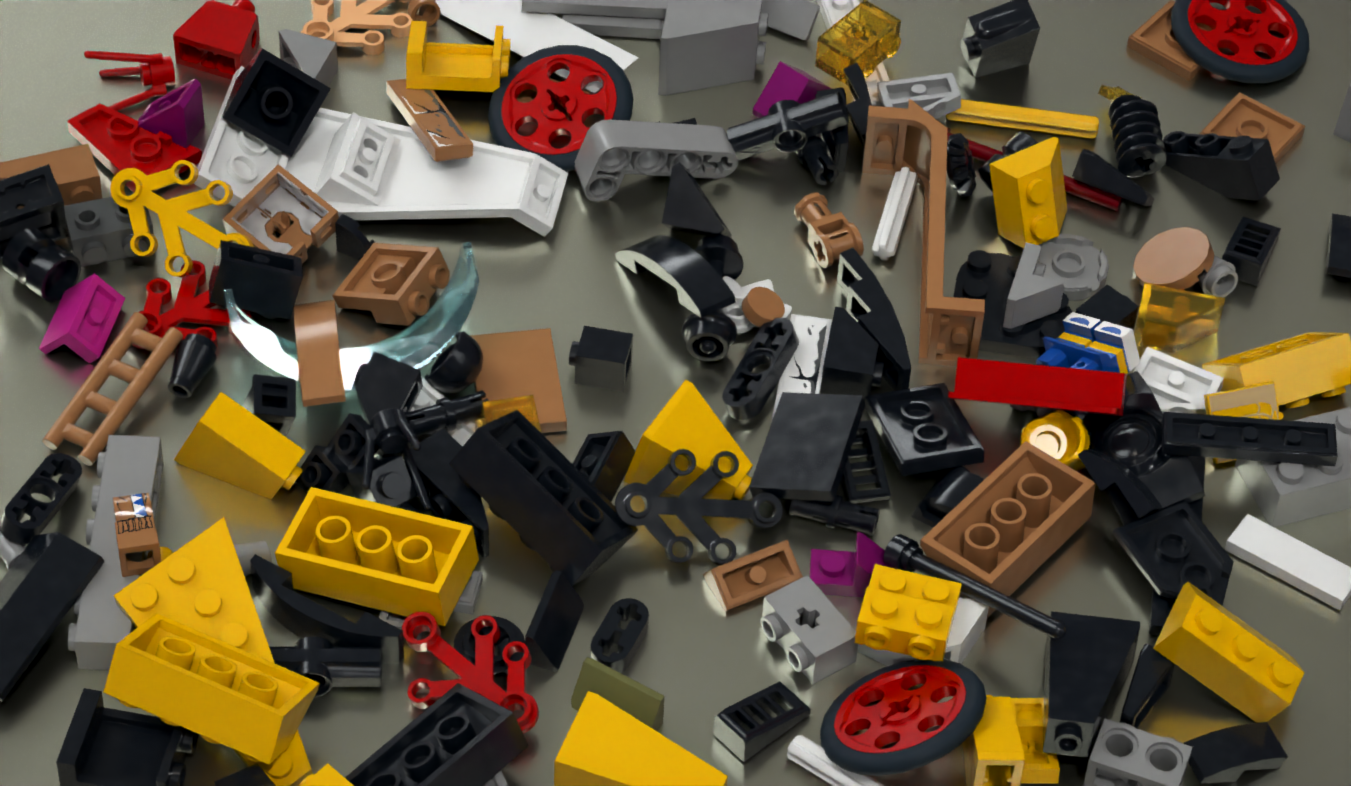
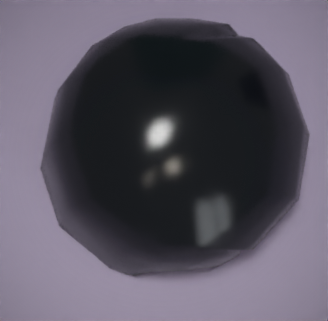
M464 331L457 332L455 335L457 342L450 345L438 356L431 368L430 375L426 374L425 380L440 392L450 394L463 391L475 382L482 370L483 352L474 338Z

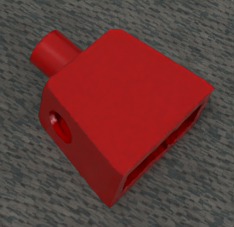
M214 0L207 1L173 34L176 63L232 80L240 66L245 68L253 59L259 46V22L253 3L249 0H235L232 5H228Z

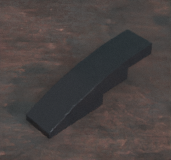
M854 248L843 251L839 255L837 282L848 293L846 311L879 344L877 361L884 362L882 377L894 391L909 389L911 363L905 337L893 306L876 276Z

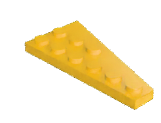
M224 517L113 595L118 606L136 628L158 613L275 664ZM298 729L288 748L270 765L264 762L251 761L244 757L241 752L234 750L247 767L257 763L276 786H299L304 778L313 774Z

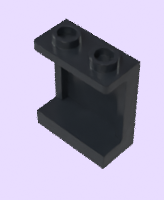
M84 688L56 761L60 786H183L186 777V764L184 762L187 753L193 754L195 752L199 734L182 726L168 725L156 716L104 708L102 691Z

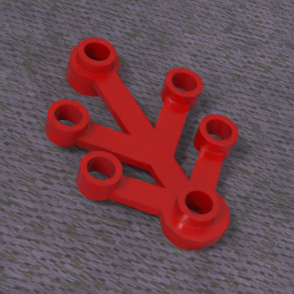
M192 260L191 272L181 277L182 281L174 308L161 315L162 306L169 303L172 299L171 284L163 278H156L147 283V300L144 310L139 311L148 320V323L143 328L147 332L162 338L170 327H174L182 322L227 326L228 332L234 336H244L252 330V319L249 311L243 309H212L211 307L216 304L209 302V290L196 296L197 288L206 282V269L204 264L199 261ZM174 327L183 334L182 340L185 339L187 334L194 333L209 338L216 347L218 346L216 331L210 327H199L196 330ZM132 344V346H134V347H136V348L144 349V348H142V347H140V346H137V345H135V344Z
M415 612L405 619L402 630L407 645L414 651H428L460 678L441 681H430L426 678L414 680L410 683L407 690L408 697L414 707L418 709L429 708L436 700L459 683L512 712L516 710L524 711V714L517 718L523 734L535 726L539 718V708L535 699L526 693V669L530 666L532 657L525 643L513 641L508 643L503 649L502 657L508 668L507 692H505L494 682V644L500 638V628L492 616H479L471 625V632L475 639V665L440 637V628L431 614ZM483 627H493L489 634L479 635V631ZM430 632V635L426 638L416 640L420 633ZM514 653H524V656L521 660H510V657ZM421 689L430 690L429 694L424 698L419 699L415 697Z

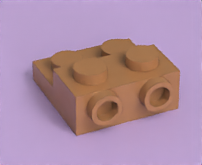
M373 243L332 296L338 308L371 310L377 323L410 326L417 316H423L427 313L430 303L429 299L437 289H444L448 285L450 271L439 247Z

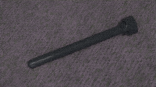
M898 534L890 540L885 549L884 563L888 567L909 572L916 570L927 576L962 583L961 593L1054 639H1061L1067 633L1066 625L1063 622L923 555V550L919 548L918 542L911 538Z

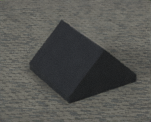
M261 48L236 78L222 118L292 157L331 88Z
M680 162L672 167L662 224L676 231L703 236L717 234L731 237V232L690 171Z

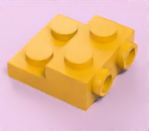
M875 564L858 616L854 643L865 645L875 650H887L909 655L919 660L943 661L962 583Z

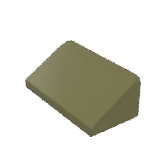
M587 657L584 660L571 698L572 708L579 711L587 692L590 691L600 695L655 731L659 730L663 724L664 695L592 658Z

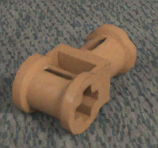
M815 192L804 196L795 205L794 216L808 227L807 242L811 246L818 264L822 268H828L833 265V261L839 260L841 252L850 248H854L862 256L864 245L858 228L853 223L848 222L842 212L832 214L827 207L828 202L825 196Z

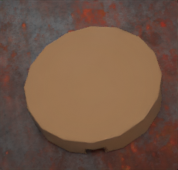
M1190 227L1174 228L1162 232L1146 242L1136 254L1133 268L1143 288H1150L1153 293L1161 295L1177 293L1196 284L1199 281L1198 275L1204 269L1206 273L1209 271L1215 254L1207 235L1199 229Z

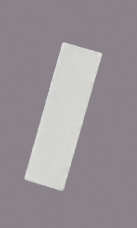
M435 0L440 8L441 15L493 42L496 25L504 26L503 39H511L510 50L523 57L540 49L557 45H578L592 48L610 57L623 70L639 58L551 13L522 12V0ZM566 69L554 71V73L565 79L570 74ZM592 81L584 88L596 93L603 87V83Z

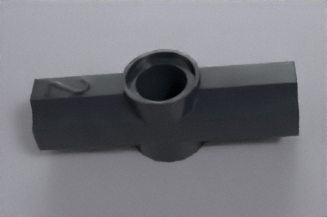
M838 91L802 104L794 100L778 101L769 108L768 115L730 127L726 131L728 141L731 143L739 161L775 148L778 151L787 153L798 151L807 144L808 137L847 125L850 122L844 100Z
M315 636L298 640L294 647H269L275 664L320 683L315 697L327 694L332 687H381L382 647H334L329 640Z

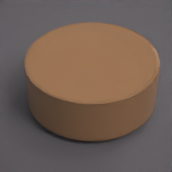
M765 287L751 289L742 301V311L745 317L758 327L773 321L774 318H781L785 312L781 298L775 292Z

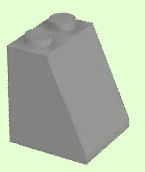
M668 0L660 43L658 95L666 96L753 80L756 65H764L766 42L759 41L760 36H766L769 15L768 13H761L762 0Z

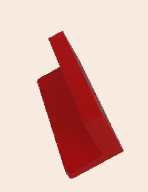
M958 357L954 392L948 391V398L1123 416L1127 374Z

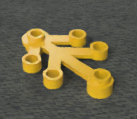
M179 160L173 164L171 169L146 175L143 171L135 168H126L119 171L111 182L110 190L113 200L119 206L128 210L134 233L130 241L131 249L136 255L143 257L152 256L158 249V240L149 230L145 207L158 214L168 252L165 260V269L170 275L184 277L191 272L193 266L191 258L185 252L179 227L216 249L219 248L221 240L227 242L236 241L238 244L254 247L252 241L247 236L239 233H229L226 235L187 212L212 204L218 206L228 204L233 197V190L228 183L214 180L207 185L206 189L167 200L153 192L176 183L184 186L192 185L198 178V168L194 163ZM187 165L191 171L190 176L186 180H181L179 170ZM133 181L136 185V190L132 195L127 196L124 191L125 184ZM217 186H223L225 196L217 201L213 197V191ZM146 236L150 240V247L142 252L139 249L138 243L142 237ZM177 257H182L185 262V266L180 272H176L173 268V262Z

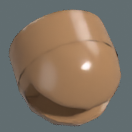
M410 0L408 14L413 21H427V27H429L439 19L440 8L435 0Z

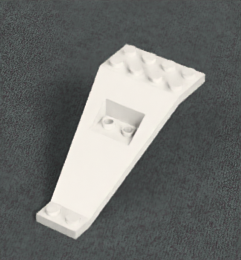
M240 66L232 78L197 167L198 178L193 183L202 189H206L207 185L214 180L228 183L233 190V197L228 204L235 207L279 164L338 211L339 217L342 214L354 220L511 217L545 237L553 229L568 173L535 153L471 140L473 143L472 157L436 162L409 126L362 117L354 112L348 114L325 108H319L295 152L290 157L222 118L235 80L245 69L243 66ZM217 186L213 191V195L223 199L225 196L224 187Z

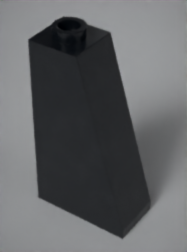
M1051 611L1050 617L1063 622L1066 625L1067 633L1061 639H1054L1048 635L1046 638L1043 752L1088 758L1095 745L1104 718L1107 719L1133 664L1140 621Z

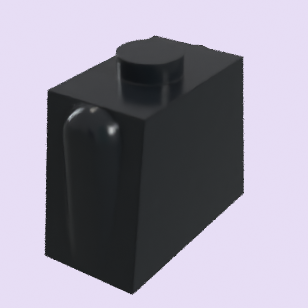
M1012 0L968 17L963 38L960 39V48L975 78L1030 63L1040 26L1028 0Z

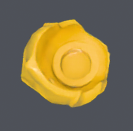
M1055 410L1025 424V427L1021 430L1020 446L1027 441L1075 471L1085 468L1078 454L1088 450L1090 436L1079 417H1073L1063 410Z

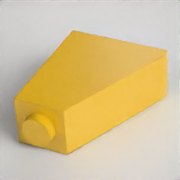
M220 392L201 417L174 460L180 465L272 500L281 486L289 491L303 470L297 466V463L306 451L230 397Z
M986 695L983 717L974 732L962 743L966 786H1020L1025 756L1011 697Z

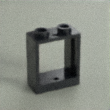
M49 164L0 180V260L3 258L8 243L22 230L28 228L38 229L54 242L67 237L64 201ZM19 206L24 207L23 209H17Z

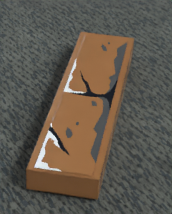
M406 79L387 81V95L434 161L470 158L473 156L472 141L434 90L406 89Z

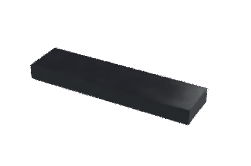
M1163 412L1162 454L1335 466L1338 457L1336 426L1329 423Z

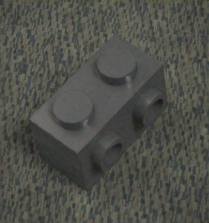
M132 192V193H127L126 195H127V196H130V195H132L134 192ZM112 197L64 206L68 244L71 253L79 259L81 267L139 256L132 251L130 246L134 233L128 210L119 206ZM145 207L149 230L154 235L148 208ZM146 236L142 237L138 243L139 249L142 252L150 247V240Z

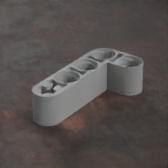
M602 120L592 125L587 131L575 159L574 168L586 198L590 201L599 202L608 200L616 194L625 174L671 176L672 167L680 162L690 171L694 178L717 179L726 177L734 172L739 161L731 143L728 141L727 133L722 127Z

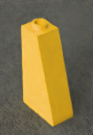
M590 691L587 692L554 761V786H727L728 776L600 695Z

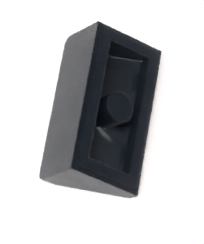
M623 431L588 434L572 464L611 502L630 466L635 449Z
M555 570L554 573L552 572L525 635V644L532 657L530 665L550 671H557L560 668L584 610L582 599L562 571Z

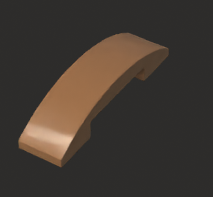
M335 300L295 304L293 307L303 407L345 402Z

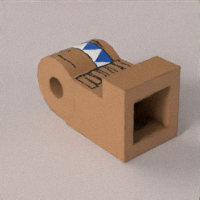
M149 492L113 497L116 518L115 530L122 577L144 574L161 562L159 540ZM148 550L152 552L148 559L141 562H134L126 557L127 553Z

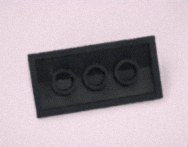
M60 532L35 535L0 582V701L2 702L105 562L100 555Z

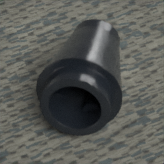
M194 333L187 334L185 339L180 341L177 345L168 389L171 393L181 398L191 397L193 391H195L217 360L215 354L217 347L213 341L203 335Z

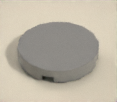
M1059 234V236L1039 244V246H1042L1039 263L1046 264L1044 277L1064 282L1063 293L1067 295L1069 301L1084 300L1092 297L1105 285L1109 270L1107 255L1102 249L1099 252L1097 248L1093 247L1094 242L1086 237L1074 234Z

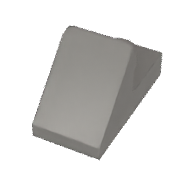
M1025 243L1007 299L1003 323L1005 328L1012 329L1057 312L1061 307L1064 282L1044 277L1046 264L1039 263L1042 246Z

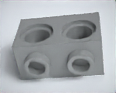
M1104 718L1089 758L1083 786H1182L1193 747L1180 743L1170 737H1161L1137 729L1130 724L1118 723Z

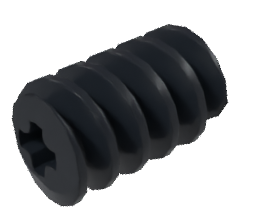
M1121 95L1112 102L1108 111L1118 163L1117 168L1129 178L1153 174L1165 165L1167 159L1157 107L1152 102L1143 100L1139 96Z

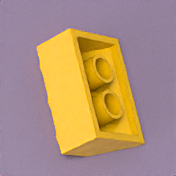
M1307 332L1204 363L1202 368L1224 378L1220 392L1273 381L1276 385L1278 406L1285 404V408H1296L1309 404V397L1321 393V397H1331L1346 392L1345 386L1351 384V340L1349 333Z
M1186 582L1183 585L1153 649L1256 723L1269 721L1291 705L1305 673L1291 655L1190 582Z

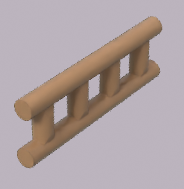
M134 312L42 440L44 445L52 450H56L64 439L83 447V450L78 455L79 460L88 466H92L97 460L99 452H102L107 446L108 435H114L180 343L183 334L174 327H170L162 338L143 330L148 323L147 318L139 312ZM132 344L152 352L140 369L120 361ZM110 375L130 383L117 401L97 393ZM87 407L107 415L95 433L74 425Z

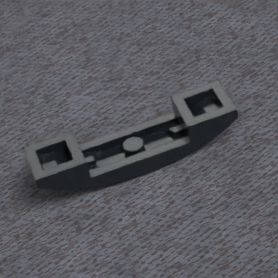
M664 235L653 236L615 253L616 260L634 273L639 274L649 270L675 287L679 303L700 318L736 302L735 295L717 271L695 250L675 238Z
M256 554L250 560L252 586L258 599L279 623L301 639L311 636L322 637L329 640L334 647H382V664H399L404 659L403 630L368 612H365L354 623L294 592L291 572Z

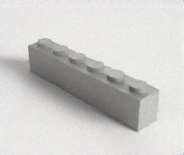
M108 435L106 452H99L97 475L98 478H101L100 485H93L91 506L92 511H96L95 519L87 520L86 544L90 545L89 549L100 555L105 562L74 603V613L78 615L77 624L71 623L69 625L68 649L69 651L76 652L78 669L109 670L116 644L136 629L134 624L118 606L113 596L143 575L122 577L115 530L116 518L113 497L149 492L155 523L164 466L161 437ZM150 550L127 553L126 557L131 561L141 562L147 559Z

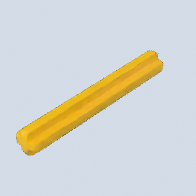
M961 99V108L946 114L948 121L1086 139H1095L1099 128V118L1096 116Z

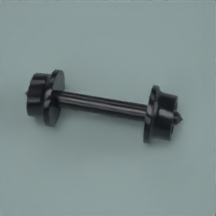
M713 234L703 237L699 241L695 251L717 271L722 279L724 276H728L736 280L741 275L744 262L739 253L738 245L733 239L725 235ZM717 310L702 318L696 314L688 316L682 326V335L686 341L687 350L693 357L703 361H717L728 354L729 347L735 342L737 328L728 316Z

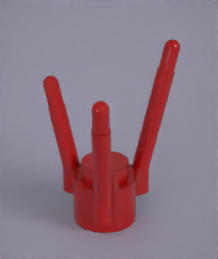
M108 51L84 52L85 58L140 63L136 67L100 70L99 75L101 77L140 75L142 86H150L151 88L109 106L113 110L121 111L152 97L164 96L167 94L166 87L175 86V71L170 55Z

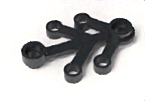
M686 449L673 452L668 459V464L648 483H631L618 492L615 499V510L620 520L630 526L644 525L665 548L667 558L674 563H682L689 560L693 554V544L686 537H677L659 515H676L708 550L710 560L717 565H723L734 560L736 546L731 540L720 538L702 517L747 518L754 527L765 529L777 524L783 513L780 500L770 493L755 495L749 501L701 499L722 478H728L737 472L739 467L738 458L729 451L716 454L712 458L710 466L678 497L658 496L678 476L688 475L695 469L696 458L691 451ZM678 455L687 457L689 461L687 470L681 471L675 466V458ZM720 457H726L730 460L732 467L728 473L719 470L718 460ZM634 496H639L644 500L645 507L642 512L632 510L630 501ZM762 502H767L772 506L773 513L770 518L761 516L759 506ZM675 542H682L685 545L686 554L684 557L678 558L673 554L672 546ZM719 543L725 544L729 549V555L725 560L719 559L715 554V548Z

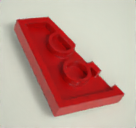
M100 103L67 120L69 133L82 145L89 144L92 154L114 175L126 168H135L143 171L146 175L171 169L173 164L179 160H186L197 165L202 157L201 149L189 145L187 148L173 142L172 136L161 131L154 134L139 127V121ZM187 165L181 167L179 174L188 170L189 167ZM133 181L127 182L125 185L132 192H135V183Z

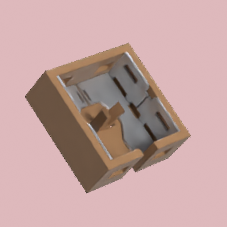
M278 164L222 220L226 234H243L252 241L255 248L301 257L303 264L308 259L307 250L312 245L319 248L336 231L335 222L339 219V215L335 208ZM278 232L281 236L276 238L273 234Z

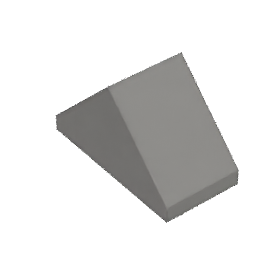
M288 29L279 31L280 58L329 87L338 71L337 42Z

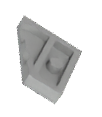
M954 73L877 82V95L882 107L908 108V100L910 98L935 119L961 108V94Z

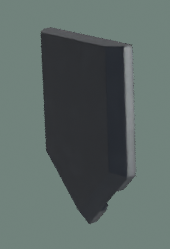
M1186 501L1113 530L1112 534L1160 596L1176 600L1183 585L1186 582H1190L1221 606L1223 605L1234 561Z

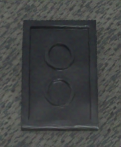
M945 383L865 396V410L870 419L873 420L877 432L902 476L984 462V448L956 401L948 398L949 390Z
M782 392L749 486L752 497L761 493H770L780 499L834 501L866 406L863 396Z

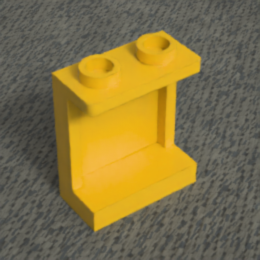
M411 21L406 53V89L494 92L500 88L501 78L508 76L511 39H503L504 26L496 25L494 45L427 42V21Z

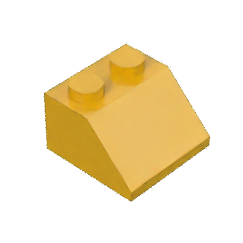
M1054 136L990 163L998 235L1023 249L1026 242L1039 245L1059 236L1067 212L1059 138Z

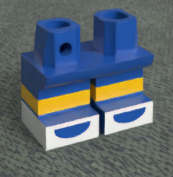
M1075 312L1070 313L1063 320L1065 331L1056 339L1052 337L1043 338L1046 352L1036 360L1037 365L1126 374L1140 364L1133 329L1106 321L1101 323L1099 319Z

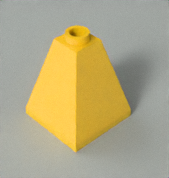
M685 380L642 434L623 481L629 484L648 483L668 464V459L673 452L686 449L691 451L696 458L695 469L688 475L678 476L663 491L679 496L710 466L711 460L716 454L729 451L738 458L739 467L737 472L728 478H722L701 499L733 500L735 497L738 500H742L749 491L752 480L749 473L753 464L694 384ZM678 455L675 458V466L679 470L685 471L689 466V461L684 455ZM720 457L718 468L720 471L728 473L732 467L731 462L726 457Z

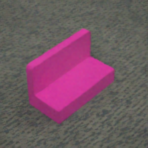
M95 273L67 289L59 302L39 349L47 354L65 344L88 363L100 358L125 297Z

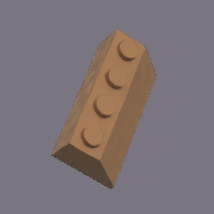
M1025 441L920 540V546L927 557L1010 596L1091 517L1096 483ZM960 592V597H959V598H961V597H969V596H967V595H965V594H963V593ZM989 607L987 618L995 611V609Z

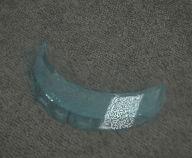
M471 242L462 243L457 265L447 287L425 315L405 330L390 338L362 347L340 349L345 391L356 390L353 381L357 369L362 362L368 364L374 351L420 370L434 360L452 342L469 315L480 282ZM232 289L223 290V298L231 330L241 344L270 369L287 378H294L296 382L300 383L296 343L279 337L268 328L257 324L235 303Z

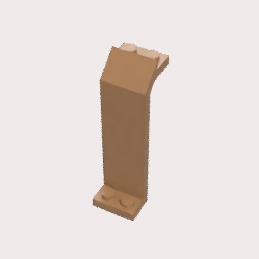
M910 98L908 100V108L869 106L862 173L894 176L895 172L901 171L902 167H909L911 172L917 174V182L924 191L918 363L957 366L958 357L977 359L985 313V300L943 296L948 128Z

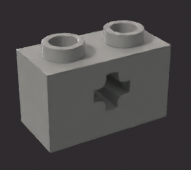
M808 575L764 597L763 613L760 620L764 634L770 641L778 643L786 653L793 669L797 672H802L812 685L856 662L858 644L854 643L856 630Z

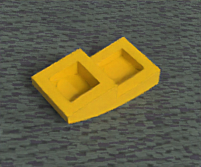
M1011 698L1025 756L1020 784H1058L1060 768L1057 754L1043 752L1044 698Z

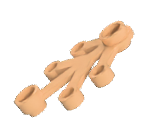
M311 0L313 20L307 22L300 33L337 42V46L362 47V51L365 54L374 56L381 54L385 48L384 35L377 30H369L365 33H349L345 31L350 28L390 29L393 36L405 38L409 36L411 21L413 20L407 13L374 15V13L396 0H366L358 6L357 0H341L340 17L332 22H328V16L334 12V0ZM398 0V1L407 2V1H410V0Z

